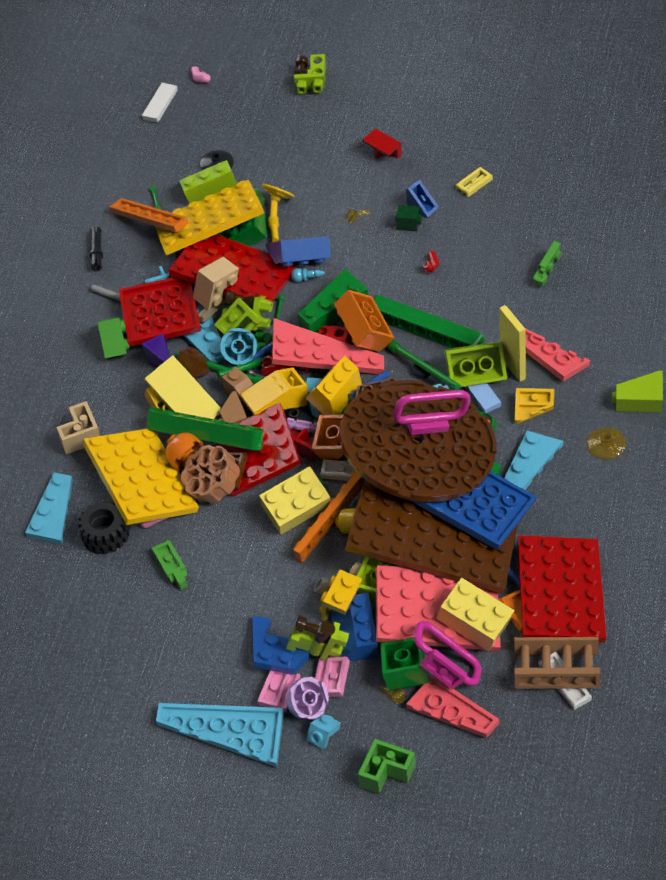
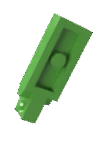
M553 242L541 261L532 283L543 286L547 282V274H551L554 262L559 261L561 257V243Z
M168 540L152 547L153 554L171 583L176 581L180 590L187 588L185 576L188 575L186 567L171 541Z

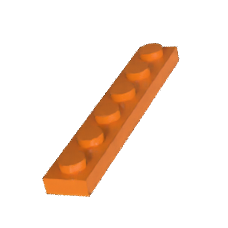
M123 198L109 206L111 213L173 232H179L189 224L187 217Z
M356 471L352 473L350 480L342 485L338 495L330 500L326 510L318 515L317 521L307 529L301 541L295 544L293 551L296 561L303 563L334 525L335 518L342 509H346L361 491L365 479Z

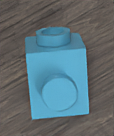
M322 714L310 723L307 742L325 749L329 737L339 730L341 722L329 715Z

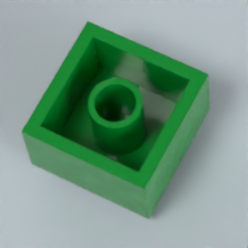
M414 637L381 643L382 674L388 690L429 683L428 671L421 666L422 659L427 655L417 647Z

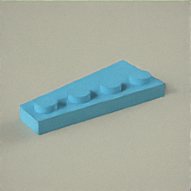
M53 473L25 532L26 537L63 545V532L65 531L68 501L70 500L73 483L72 476Z

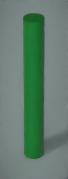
M264 357L217 372V377L222 379L224 375L235 367L243 372L261 366Z

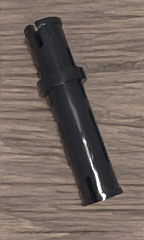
M92 227L90 230L91 251L89 252V258L91 259V269L95 271V266H97V271H100L102 269L101 259L103 258L101 250L102 230L100 227H97V232H95V227Z

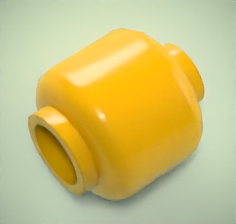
M356 508L342 509L338 516H336L335 524L341 533L350 534Z

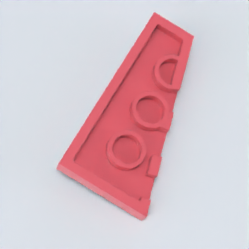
M525 328L526 353L561 381L567 380L590 366L591 360L587 358L581 359L576 356L577 353L571 350L567 352L561 349L559 344L555 342L549 343L545 341L544 337Z
M433 675L429 678V683L424 684L406 704L407 709L487 738L500 724L497 717L456 690H452Z

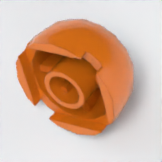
M191 433L174 434L167 440L168 445L165 454L170 465L179 471L180 466L185 468L186 461L190 455L198 452L199 446L203 447V442Z

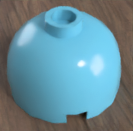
M243 328L229 330L222 337L220 343L221 353L224 358L236 365L250 362L256 355L258 348L254 335Z

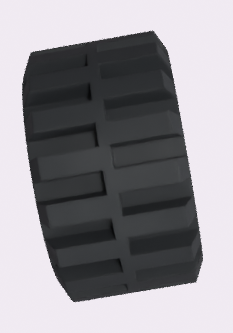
M97 501L94 505H88V509L82 510V515H79V522L77 524L82 542L86 548H89V551H96L97 554H101V552L108 554L109 551L115 552L117 551L116 548L124 546L123 542H127L130 528L129 525H126L114 502L108 503L103 501L99 503ZM110 525L108 528L98 529L101 526Z

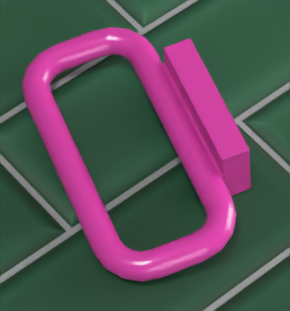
M464 390L405 395L397 401L393 418L399 424H407L411 435L448 432L450 427L448 420L458 419L465 415L469 408L471 397ZM463 398L460 409L454 412L401 416L403 406L410 402Z
M418 622L414 632V642L427 655L422 659L421 666L452 690L461 682L468 686L477 685L482 672L477 658L430 622ZM424 629L472 665V678L467 676L463 669L438 650H433L424 643L422 639Z

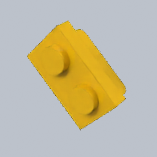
M339 570L337 576H332L329 583L330 589L328 592L324 591L320 600L322 604L319 612L321 613L322 621L326 620L331 609L343 615L346 614L362 583L361 578L343 570Z

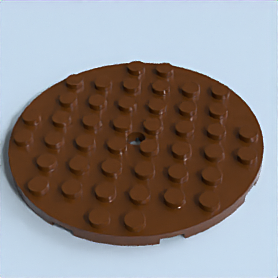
M414 380L390 381L381 383L379 387L371 390H364L349 403L344 411L340 426V442L344 455L361 477L386 493L422 502L455 499L479 487L489 476L493 468L497 451L496 438L487 418L481 416L475 410L476 406L471 402L465 415L458 419L448 420L450 426L448 432L411 435L407 424H399L393 418L397 401L401 397L410 394L452 391L439 385L436 388L425 385L423 381ZM463 398L410 402L403 406L401 416L454 412L460 409ZM414 438H419L421 440V443H419V441L415 440Z

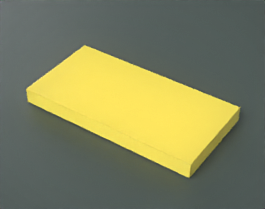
M504 305L499 308L500 341L503 346L505 364L521 382L526 378V332L523 325L509 308Z
M173 355L144 379L172 411L215 419L220 415V406Z

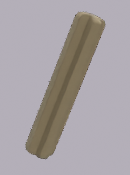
M222 295V302L218 306H214L209 310L204 308L198 314L199 322L205 323L225 304L226 295Z

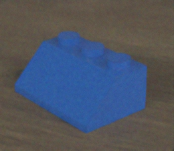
M329 236L283 240L265 244L275 264L282 263V266H291L293 262H298V265L309 264V260H314V263L325 262L326 258H331Z
M369 593L355 595L345 615L332 609L330 610L332 624L334 622L340 623L339 630L349 633L347 644L343 647L340 657H347L350 662L379 657Z

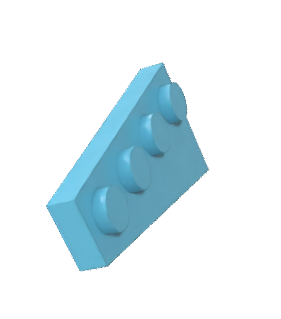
M526 431L504 479L526 490L532 483V479L543 470V466L548 461H551L555 452L563 447V441Z

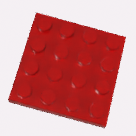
M173 277L119 289L129 347L140 345L164 334L165 339L201 331L190 282Z
M277 403L261 413L237 423L264 429L261 450H250L215 443L216 447L221 446L227 452H246L248 454L239 489H233L230 493L233 497L302 464L281 403Z

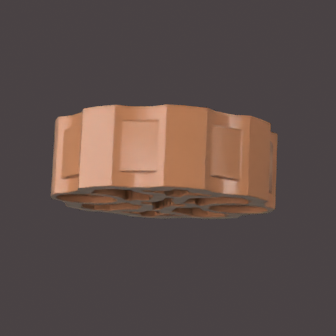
M206 445L201 447L195 454H191L187 459L185 469L181 473V482L185 485V491L201 503L209 502L213 504L220 502L224 496L229 495L233 491L235 481L240 474V469L235 462V458L223 447Z

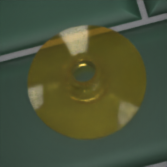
M608 427L599 428L589 435L587 447L598 458L613 459L624 452L626 439L616 429Z

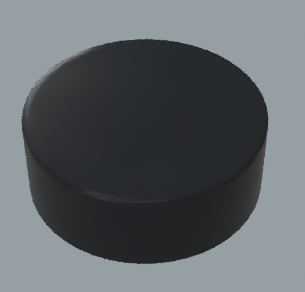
M413 365V374L416 378L426 379L431 375L417 365Z

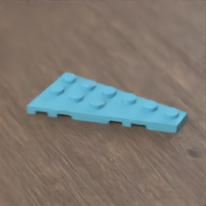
M191 283L194 294L195 284ZM195 300L197 313L199 314L205 307ZM212 316L205 323L199 322L200 332L183 335L200 354L205 355L206 360L213 363L226 361L221 353V337L214 325Z
M159 703L156 718L157 726L274 767L278 765L284 717L283 708Z

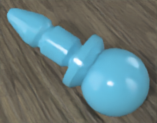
M295 268L291 272V279L294 282L307 281L308 278L320 277L325 272Z

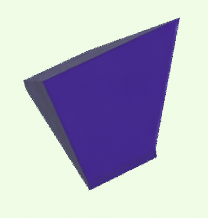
M164 334L142 343L149 365L158 368L170 358Z

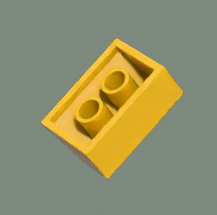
M344 355L309 393L306 399L323 415H338L351 402L348 394L356 390L359 385H362L359 368Z

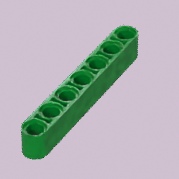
M381 295L373 297L388 325L450 348L483 344L486 340L484 335L476 330Z
M150 408L147 412V429L175 435L187 432L195 435L200 440L250 450H261L263 446L264 429L159 408Z

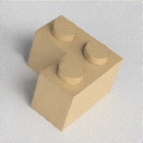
M222 257L198 270L193 299L208 310L218 306L222 302L223 290L236 283L239 268L225 257Z
M87 401L69 407L72 422L56 427L66 454L83 449L82 443L84 438L100 436L98 426Z

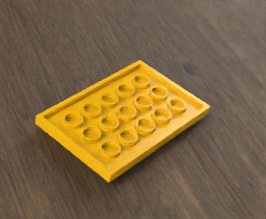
M240 181L233 187H227L219 193L206 196L203 200L191 202L182 209H175L172 213L187 217L189 222L181 231L173 232L156 226L155 228L167 256L262 215L265 212L250 181Z
M141 429L83 439L82 444L126 525L198 512V504L193 496L185 491V485L181 482L180 473L167 461L166 449L154 430Z

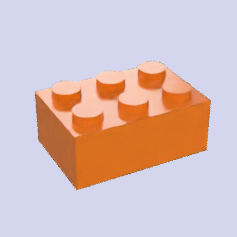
M348 290L334 303L337 314L342 318L346 330L352 337V342L357 347L381 352L394 339L372 296Z

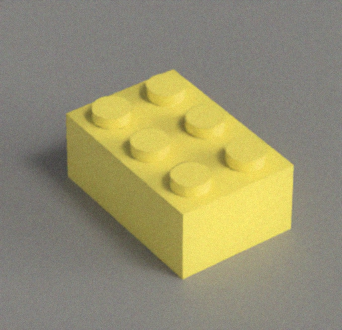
M310 466L259 495L261 506L280 535L325 510L331 500Z
M461 578L440 607L436 619L489 652L508 625L515 610Z

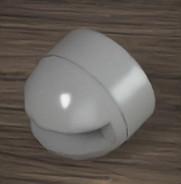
M322 577L314 586V592L323 595L324 591L328 592L330 589L329 582Z

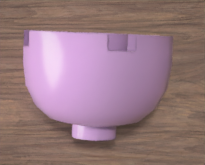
M313 677L300 678L291 683L285 697L289 711L295 717L304 720L321 716L325 712L326 704L329 702L328 691L325 685Z

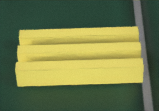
M479 167L458 182L455 188L460 190V193H465L466 197H469L493 180V175Z

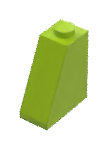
M656 371L616 384V392H612V404H616V411L662 412L663 371Z

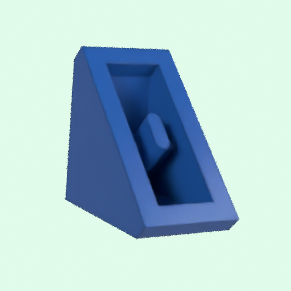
M420 179L406 189L407 206H418L419 212L423 217H429L439 208Z

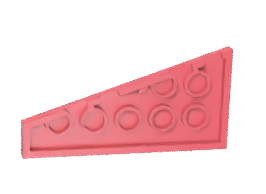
M274 318L272 364L331 370L345 355L359 368V372L372 374L384 372L383 355Z

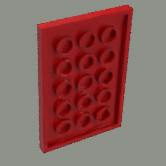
M215 234L187 246L169 269V275L196 284L198 270L225 257L238 267L239 271L236 283L225 288L223 295H226L227 291H234L237 296L261 295L266 296V300L274 302L290 279L292 270L297 268V263L293 262L291 266H282V263L275 264L269 253Z
M518 535L522 637H598L599 643H605L606 626L598 539Z

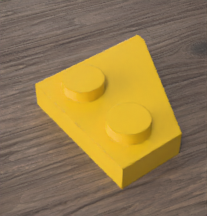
M516 388L515 424L554 409V389Z

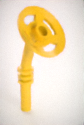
M262 184L263 189L271 194L268 223L271 229L272 242L279 241L278 202H280L281 198L292 199L295 195L275 186Z

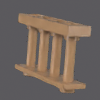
M514 637L515 655H521V668H515V689L600 688V667H593V655H598V637ZM556 651L558 655H563V668H551L550 654ZM529 655H542V668H529ZM571 655H584L585 667L572 668Z

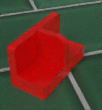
M376 128L363 138V143L374 148V154L377 159L383 154L386 156L392 155L397 159L402 156L401 142Z
M304 428L299 433L292 429L291 433L298 454L313 462L318 456L312 450L314 440L309 438L308 430Z

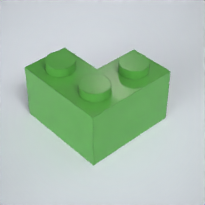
M120 316L99 320L98 327L105 358L127 354V350L130 347L128 338L124 339L123 332L126 331L124 320H121Z
M375 739L358 773L359 786L380 794L388 776L408 783L416 767L415 752Z

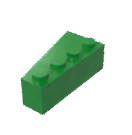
M345 269L298 313L300 327L318 333L322 326H333L342 320L337 314L334 303L348 290L368 295V289Z

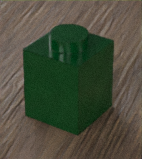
M398 205L395 216L396 230L417 232L418 225L422 224V214H420L418 206Z

